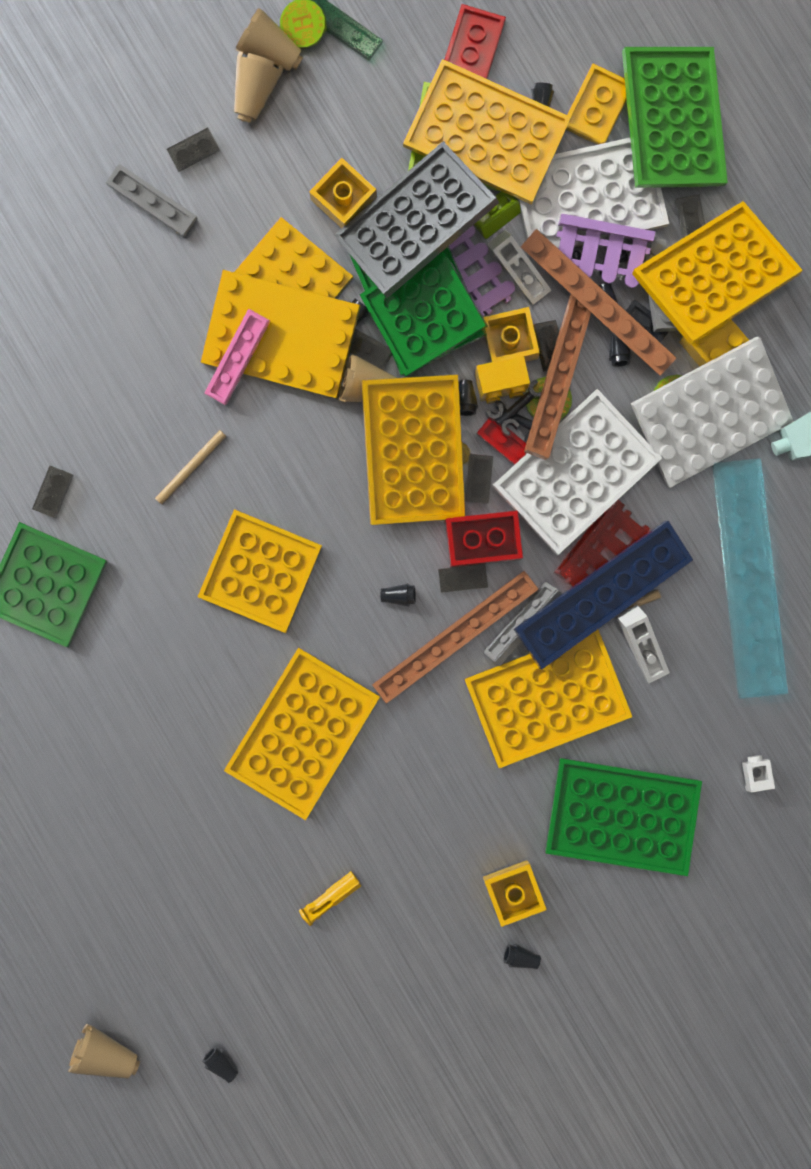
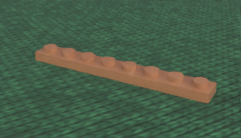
M538 229L522 244L521 248L660 376L677 359Z
M572 294L569 297L524 452L544 460L549 458L591 315V312Z
M524 570L373 683V687L387 704L539 589Z

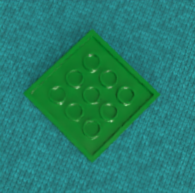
M445 250L390 297L386 298L376 285L359 294L406 377H409L488 327Z
M19 522L0 563V618L62 646L69 647L108 561Z

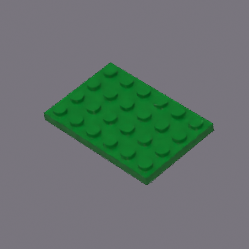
M559 758L545 853L688 876L702 781Z

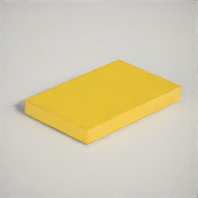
M593 63L567 114L571 117V120L566 130L597 145L606 143L627 100L625 78Z

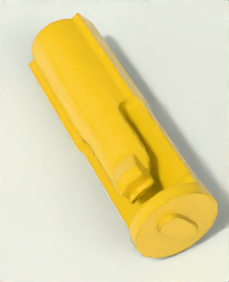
M350 871L328 888L319 898L307 904L305 908H301L299 910L301 917L309 926H312L313 922L316 919L318 920L321 915L360 888L361 883L354 873Z

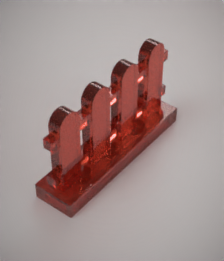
M618 499L592 523L553 573L561 579L566 580L570 578L568 584L573 587L589 576L586 571L590 566L597 570L608 562L600 554L605 547L616 556L646 535L650 528L645 524L641 527L629 516L632 512L628 509L623 512L622 509L625 504ZM613 522L614 525L610 530H608L607 528ZM619 529L632 538L628 545L615 536ZM597 541H599L600 543H599V544L597 545V547L594 549V548H593V545H594ZM584 559L585 562L579 567L578 564Z

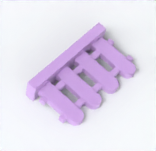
M563 213L560 215L558 226H562L563 229L562 231H557L556 237L561 238L559 250L587 276L591 277L593 270L602 271L601 278L605 283L613 282L616 279V275L619 274L625 276L624 282L627 287L633 288L639 284L632 275V272L636 267L643 264L645 254L650 255L651 248L646 247L647 243L654 241L656 231ZM577 229L586 231L585 236L578 235ZM600 235H609V240L600 239ZM624 239L632 240V245L623 243ZM575 241L584 242L580 260L572 259ZM598 245L607 247L604 264L595 263ZM622 250L630 251L627 269L618 268Z
M472 226L450 244L449 247L451 251L463 243L467 247V251L456 258L454 257L469 294H472L475 298L473 301L482 317H484V313L486 316L490 315L493 312L491 308L503 300L506 304L512 300L510 296L515 291V285L511 281H505L501 284L497 277L501 273L502 267L498 262L486 263L484 257L488 253V246L485 243H478L474 246L470 240L475 233V228ZM477 262L481 269L468 277L464 270ZM491 282L495 288L482 296L478 289Z

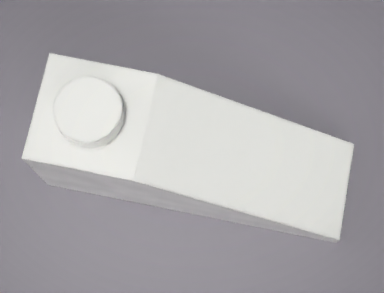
M504 230L487 244L532 305L552 291L508 231Z
M638 605L618 614L616 617L646 681L651 683L669 674L670 672L647 615Z

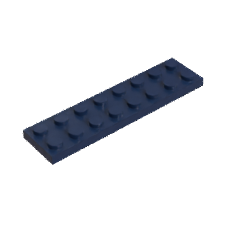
M664 521L513 630L539 669H543L693 561V558L670 522Z

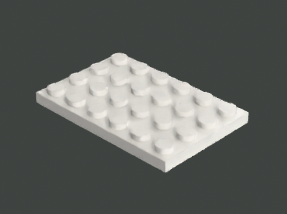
M630 138L555 154L532 205L518 199L527 239L538 229L558 249L561 238L556 237L557 231H562L563 229L562 226H558L559 217L562 213L645 230L659 229L669 225L661 187L635 188ZM577 229V234L585 236L586 231ZM601 234L600 239L609 240V235ZM575 241L574 247L582 246L584 242Z
M759 337L747 341L631 403L647 442L654 453H658L662 457L657 465L666 486L669 488L794 422Z
M596 389L558 425L552 450L547 460L527 453L494 483L493 487L515 511L518 510V514L558 556L655 466L662 457L658 453H654L650 444L607 398Z

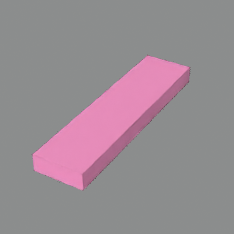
M251 309L247 310L205 391L206 395L227 405L270 323L269 319Z

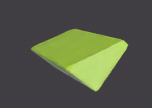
M501 191L495 196L499 203L474 224L485 239H488L521 213L520 204L515 197Z

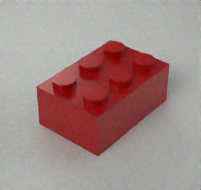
M518 510L446 518L445 525L450 568L523 559Z

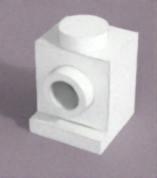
M762 755L747 757L748 762H742L746 791L757 792L775 789L770 760L762 759ZM758 768L759 775L754 777L753 769Z

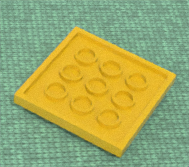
M280 217L234 272L335 299L353 280V275L282 217Z
M234 509L197 597L286 633L322 545Z

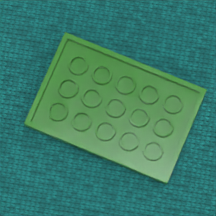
M624 47L622 57L635 188L725 186L728 180L714 47Z

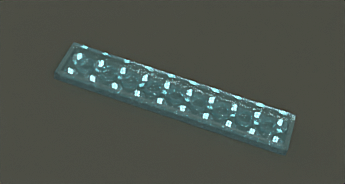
M761 458L714 463L712 468L738 697L750 698L788 694Z

